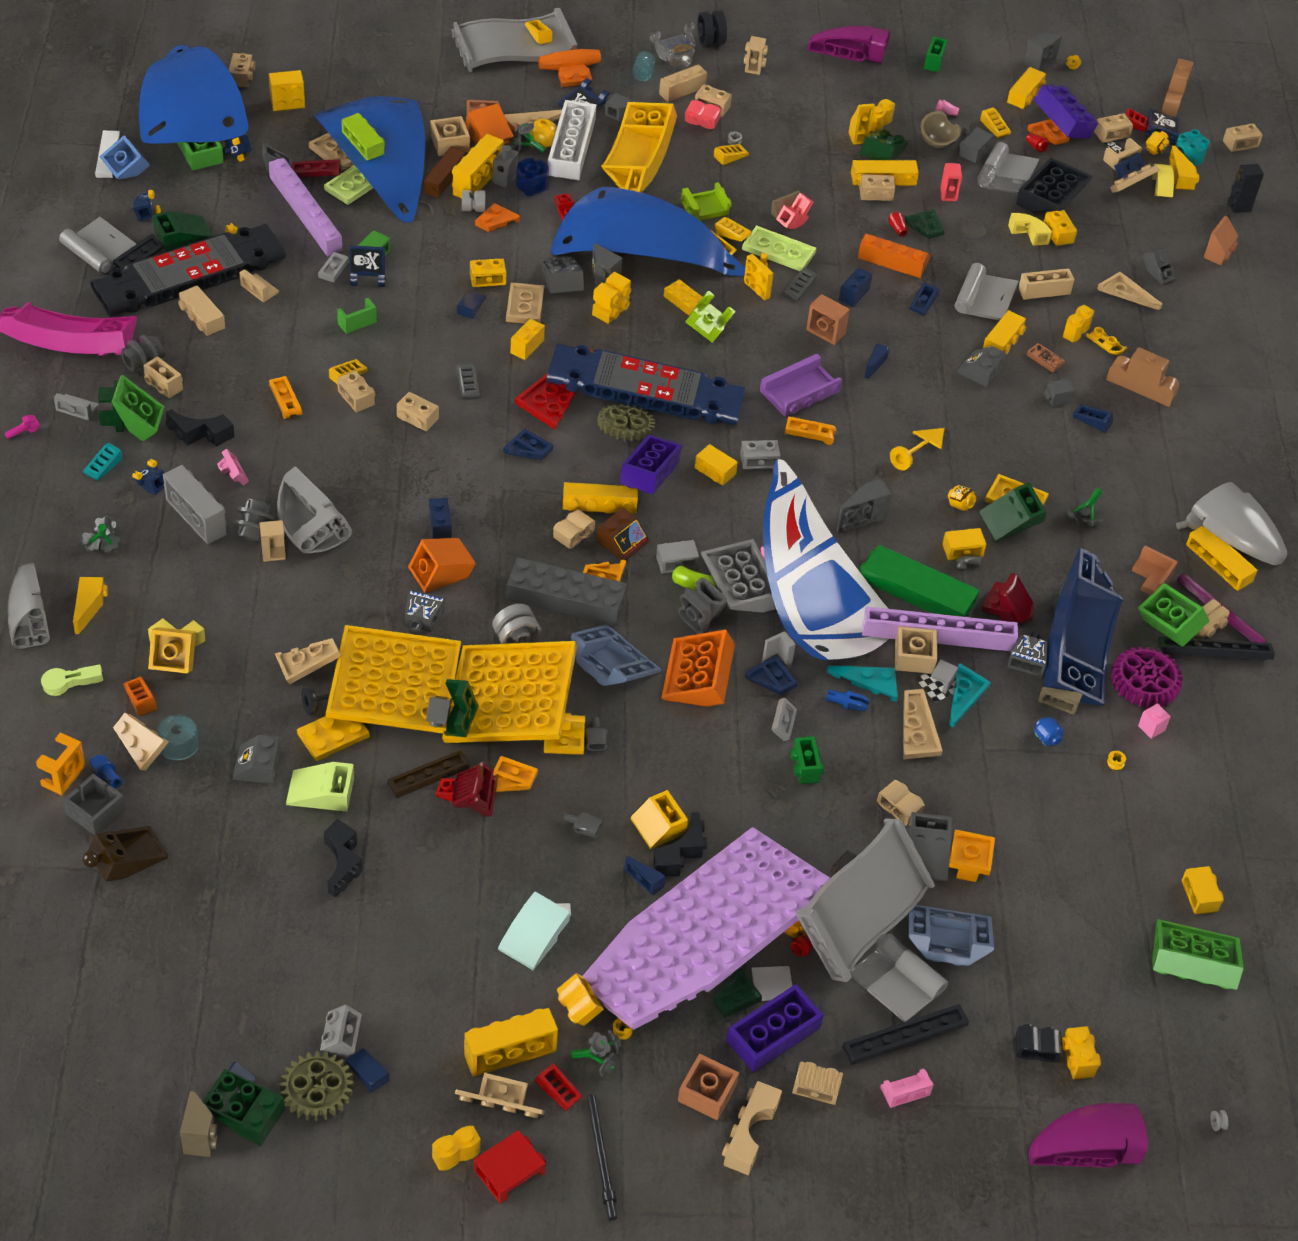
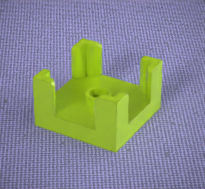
M707 291L685 323L713 343L723 331L725 324L733 316L735 310L727 307L721 313L710 304L714 294Z

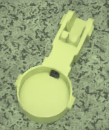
M101 665L79 668L74 671L53 668L46 671L41 678L44 691L52 696H59L66 692L68 688L77 685H88L103 681Z

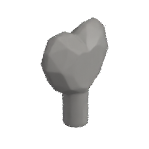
M1191 511L1187 515L1186 520L1176 523L1178 530L1187 527L1196 530L1203 526V521Z

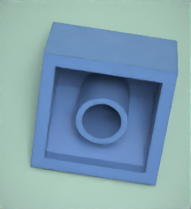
M125 135L99 156L118 180L138 176L150 166L148 161Z

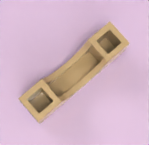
M757 1081L755 1088L750 1087L746 1100L749 1102L746 1107L742 1106L738 1116L741 1119L739 1125L734 1124L730 1137L733 1139L730 1144L726 1143L722 1152V1156L725 1157L724 1166L749 1176L759 1148L751 1138L749 1128L758 1121L773 1119L780 1103L782 1090Z

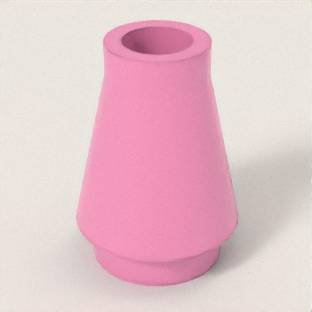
M943 99V101H938L935 111H943L946 115L957 117L959 108Z

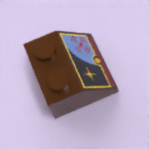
M625 508L620 509L598 526L597 542L621 560H627L649 542V538L637 517Z

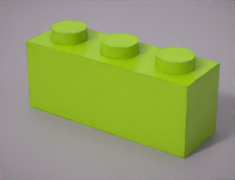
M356 113L342 119V132L367 161L384 154V139L376 133V130L368 124L365 118Z

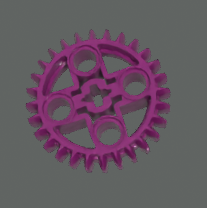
M1139 646L1137 650L1132 647L1130 651L1126 649L1124 653H1120L1119 657L1116 658L1111 670L1112 685L1115 686L1114 691H1119V696H1125L1124 701H1131V705L1136 703L1138 708L1143 705L1147 710L1149 706L1152 707L1159 704L1163 708L1164 705L1168 706L1170 702L1173 703L1175 698L1178 697L1183 684L1182 670H1179V664H1174L1175 659L1170 660L1169 654L1165 656L1162 654L1163 651L1160 653L1156 652L1155 648L1149 650L1148 646L1145 649Z

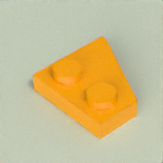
M620 560L619 564L611 565L609 562L585 565L583 573L621 582L626 560Z
M500 756L493 773L497 777L496 792L531 789L538 774V769Z

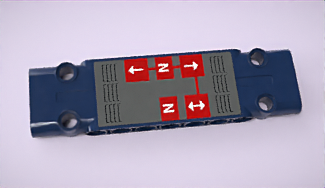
M558 343L546 382L557 385L564 383L566 389L571 392H577L582 387L583 393L588 396L693 420L699 419L703 415V419L707 423L714 424L721 419L723 423L736 426L746 387L729 383L725 378L719 376L711 379L706 373L602 349L590 351L584 345L571 347Z

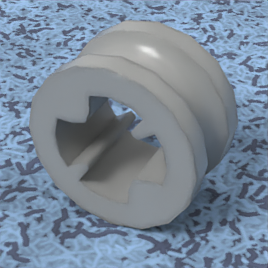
M736 131L730 132L728 143L730 145H741L742 134Z
M1220 1110L1219 1113L1212 1111L1210 1117L1213 1130L1219 1131L1220 1128L1227 1130V1113L1224 1110Z

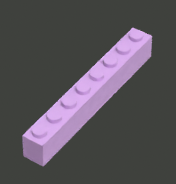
M281 158L269 162L270 179L326 256L332 255L333 252H342L341 234L287 161Z
M866 607L862 620V636L895 639L898 626L937 630V644L1012 651L1018 639L1017 622Z

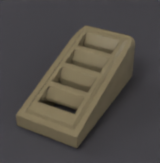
M1043 687L1038 702L1075 715L1083 694L1075 691Z

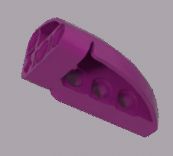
M872 26L832 28L814 34L810 38L807 50L862 62L866 58L869 61L882 63L891 31Z
M1099 1103L1088 1105L1062 1115L1041 1131L1029 1148L1030 1165L1104 1168L1116 1166L1118 1160L1119 1163L1141 1164L1147 1153L1148 1138L1142 1114L1136 1104Z

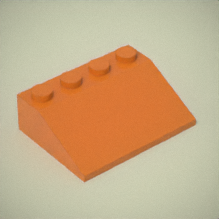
M727 630L673 639L661 696L663 700L706 707L724 704L735 643Z

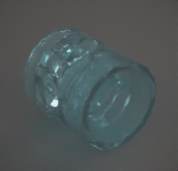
M646 51L640 52L637 55L632 69L633 76L636 79L647 81L651 78L656 63L655 56Z

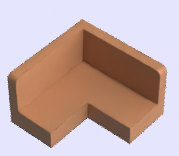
M1144 546L1139 559L1132 569L1133 572L1147 578L1141 587V591L1152 595L1163 583L1168 584L1174 574L1178 561L1148 546Z

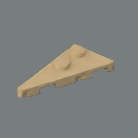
M562 110L505 114L504 116L509 127L515 132L518 126L525 123L530 124L538 119H548L554 122L560 119Z
M1121 272L1099 283L1097 287L1099 291L1156 310H1160L1163 305Z

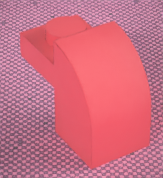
M799 193L791 207L783 206L776 220L786 228L796 229L808 220L809 216L807 213L814 202L803 193Z

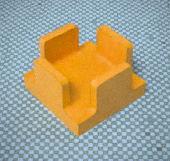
M954 830L948 867L958 869L957 879L976 882L979 874L990 875L995 837Z

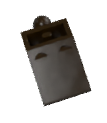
M145 826L95 834L82 860L84 865L89 868L96 866L107 882L125 879L167 859L169 855L152 828Z

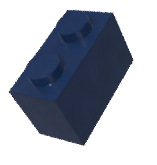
M858 267L841 285L839 301L854 307L869 291L873 274Z
M448 497L429 499L432 539L452 538Z

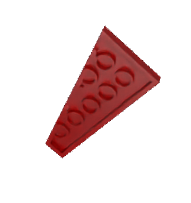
M545 374L517 396L515 404L556 430L577 392L568 391L564 383L557 385L546 382L547 374Z

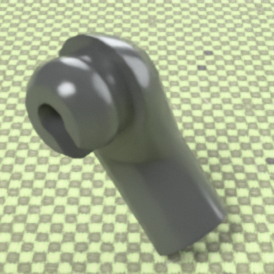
M966 555L958 558L956 561L957 569L965 570L967 568L966 565L980 566L981 557Z

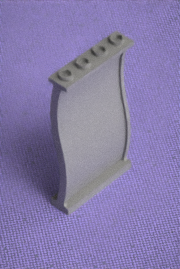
M555 8L551 14L531 19L490 18L469 21L459 25L457 22H454V28L451 29L452 38H455L456 47H459L460 56L463 57L464 66H467L469 72H472L474 67L499 61L538 62V57L557 51L577 49L576 40L560 8ZM540 20L552 30V42L538 44L525 26V22Z
M885 819V826L877 837L858 856L833 875L813 896L805 908H800L796 912L800 923L832 980L848 982L852 977L850 974L851 970L863 954L916 906L928 888L935 886L901 819Z

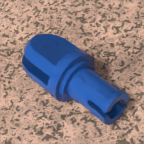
M829 689V694L826 696V701L842 704L846 710L865 711L870 702L866 696L853 693L851 690L843 693Z
M96 755L91 758L89 766L97 777L106 781L114 789L121 786L123 781L115 773L116 768L106 756Z

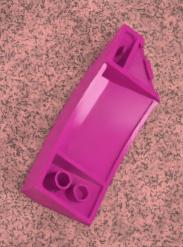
M31 302L25 303L19 309H17V306L2 309L3 313H0V332L12 338L50 350L97 354L98 356H104L108 353L121 355L122 349L127 347V341L133 339L137 323V316L112 318L79 317L36 307Z

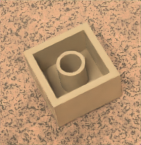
M462 116L430 120V136L438 156H444L451 146L470 152V136Z
M898 626L895 638V670L932 674L937 662V630Z

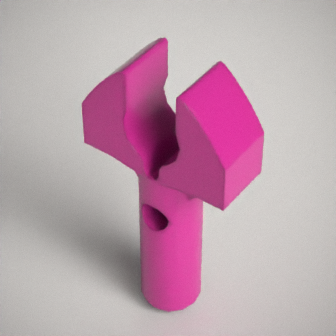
M35 415L22 417L23 422L21 425L5 432L6 438L10 439L23 431L35 432L40 426Z

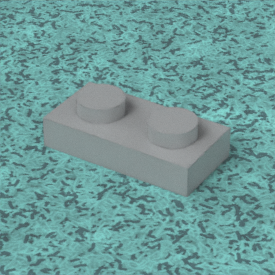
M333 252L318 272V278L334 283L349 263V257Z
M786 698L778 701L771 729L783 741L790 739L797 711Z

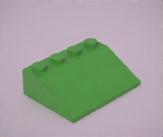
M1157 919L1152 958L1154 971L1163 975H1175L1185 980H1197L1202 984L1218 985L1223 989L1237 990L1244 969L1240 938Z

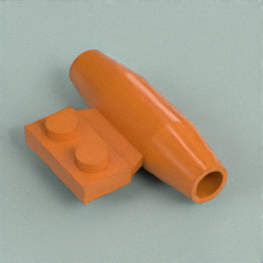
M595 49L557 51L538 57L540 70L559 71L558 77L562 87L581 85L585 78L592 81V76L587 66L601 62L600 50Z

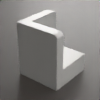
M940 660L931 677L944 683L942 693L946 694L955 680L958 667Z

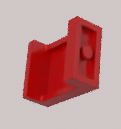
M519 1130L474 1159V1171L500 1204L508 1199V1192L537 1173L540 1176L545 1174L546 1160L544 1156L534 1150L529 1137L523 1136Z

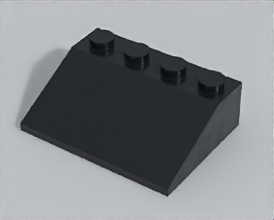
M1050 157L1019 189L1016 205L1029 211H1062L1088 184L1093 176Z

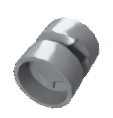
M462 190V212H471L472 209L475 212H485V191L476 190L473 193L471 190Z

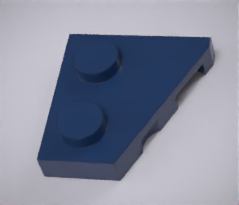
M524 429L503 448V453L543 460L553 451V444Z
M777 655L745 672L746 679L779 695H783L798 686L795 678Z

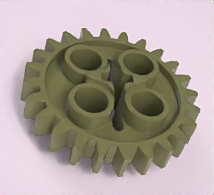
M613 404V407L607 405V408L603 407L599 411L597 419L600 430H604L605 434L610 433V437L616 436V439L623 438L624 441L629 439L631 442H633V439L640 441V438L644 440L648 435H653L656 423L655 419H652L653 416L648 415V411L642 412V408L636 409V406L630 407L628 404L626 406H623V404H620V406Z
M316 1051L314 1057L307 1052L306 1059L299 1055V1062L291 1061L292 1068L286 1067V1075L281 1076L283 1083H280L281 1096L284 1097V1105H290L291 1113L297 1110L298 1118L306 1114L307 1121L311 1115L314 1116L315 1121H318L320 1115L327 1120L328 1113L335 1117L336 1109L343 1111V1104H349V1097L353 1096L354 1081H352L353 1074L349 1073V1066H344L343 1059L336 1062V1055L328 1058V1052L320 1056L319 1051ZM315 1070L322 1071L320 1073H313ZM337 1084L335 1087H330L329 1085ZM305 1085L303 1088H298L297 1086ZM316 1098L321 1099V1100L318 1101V1102L312 1101L313 1099H316Z

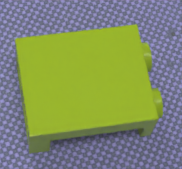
M719 182L715 183L714 190L691 194L689 188L682 189V205L688 213L699 221L729 215L731 200L726 196L725 190Z

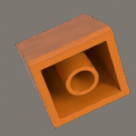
M499 103L469 112L465 125L469 136L476 145L486 134L504 140V145L511 144L514 136Z
M459 538L422 539L408 568L424 593H429L469 578L476 563Z

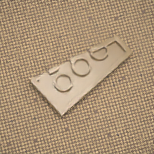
M924 689L906 690L904 692L903 760L942 756L943 750Z

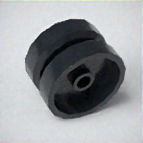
M717 10L711 14L708 11L700 12L697 20V29L701 45L703 47L711 46L713 42L715 45L725 44L727 40V24L723 11Z

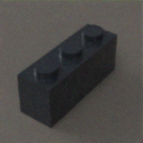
M1259 164L1240 165L1236 173L1235 183L1232 185L1231 195L1228 198V205L1233 213L1252 211L1264 176Z

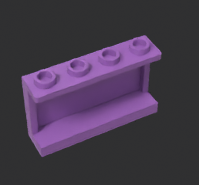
M815 354L762 378L760 392L786 417L840 392L842 379L840 377L833 379L820 366L821 357Z

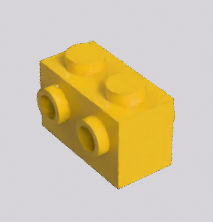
M1065 210L1047 212L1043 222L1050 228L1052 232L1050 239L1053 240L1054 244L1060 246L1074 243L1077 229Z
M504 258L470 261L472 287L506 285Z
M1088 1026L1067 1028L1064 1037H1062V1048L1065 1051L1067 1065L1073 1080L1094 1078L1098 1067L1101 1065L1100 1055L1096 1053L1094 1048V1036L1090 1034Z

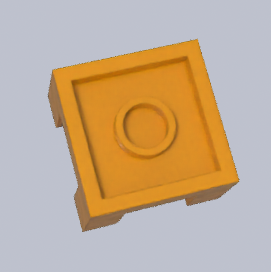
M60 732L55 741L67 746V748L57 760L41 755L36 764L39 769L52 775V780L49 778L41 779V786L63 795L86 767L81 741Z

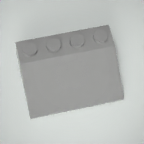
M754 539L701 552L720 592L727 598L726 604L729 609L762 613L776 609L768 581L766 563Z

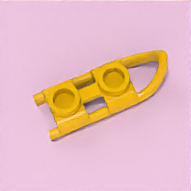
M1095 327L1093 332L1086 334L1087 338L1112 355H1120L1127 350L1126 346H1122L1114 336H1108L1101 327ZM1116 346V347L1119 348L1120 350H1119V351H1113V350H1111V349Z

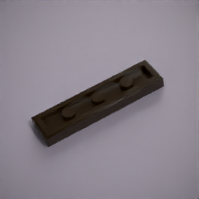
M459 750L388 779V785L396 798L436 783L441 778H448L470 768V764L462 751Z

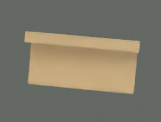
M245 269L239 272L240 285L262 302L279 293L278 289L258 274L252 275Z

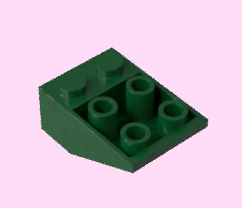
M881 129L865 136L860 155L873 160H896L909 141L905 140V137L901 135L894 136L890 134V131Z
M170 211L152 215L154 232L159 241L164 245L163 249L165 252L213 237L203 216Z
M1028 482L1012 489L980 510L979 514L996 543L1045 522L1047 511L1032 485Z
M227 1069L223 1070L202 1101L215 1118L241 1137L262 1146L285 1110L283 1096Z

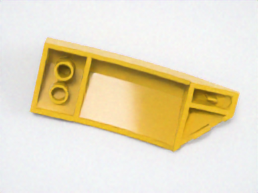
M627 103L617 138L607 159L601 165L603 170L619 188L642 193L652 182L666 154L677 119L673 104Z

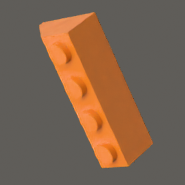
M865 234L862 239L858 259L921 278L931 257L929 253L869 234Z

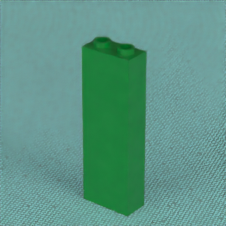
M879 544L875 550L870 551L867 562H863L859 570L869 585L933 614L967 617L976 604L980 591Z

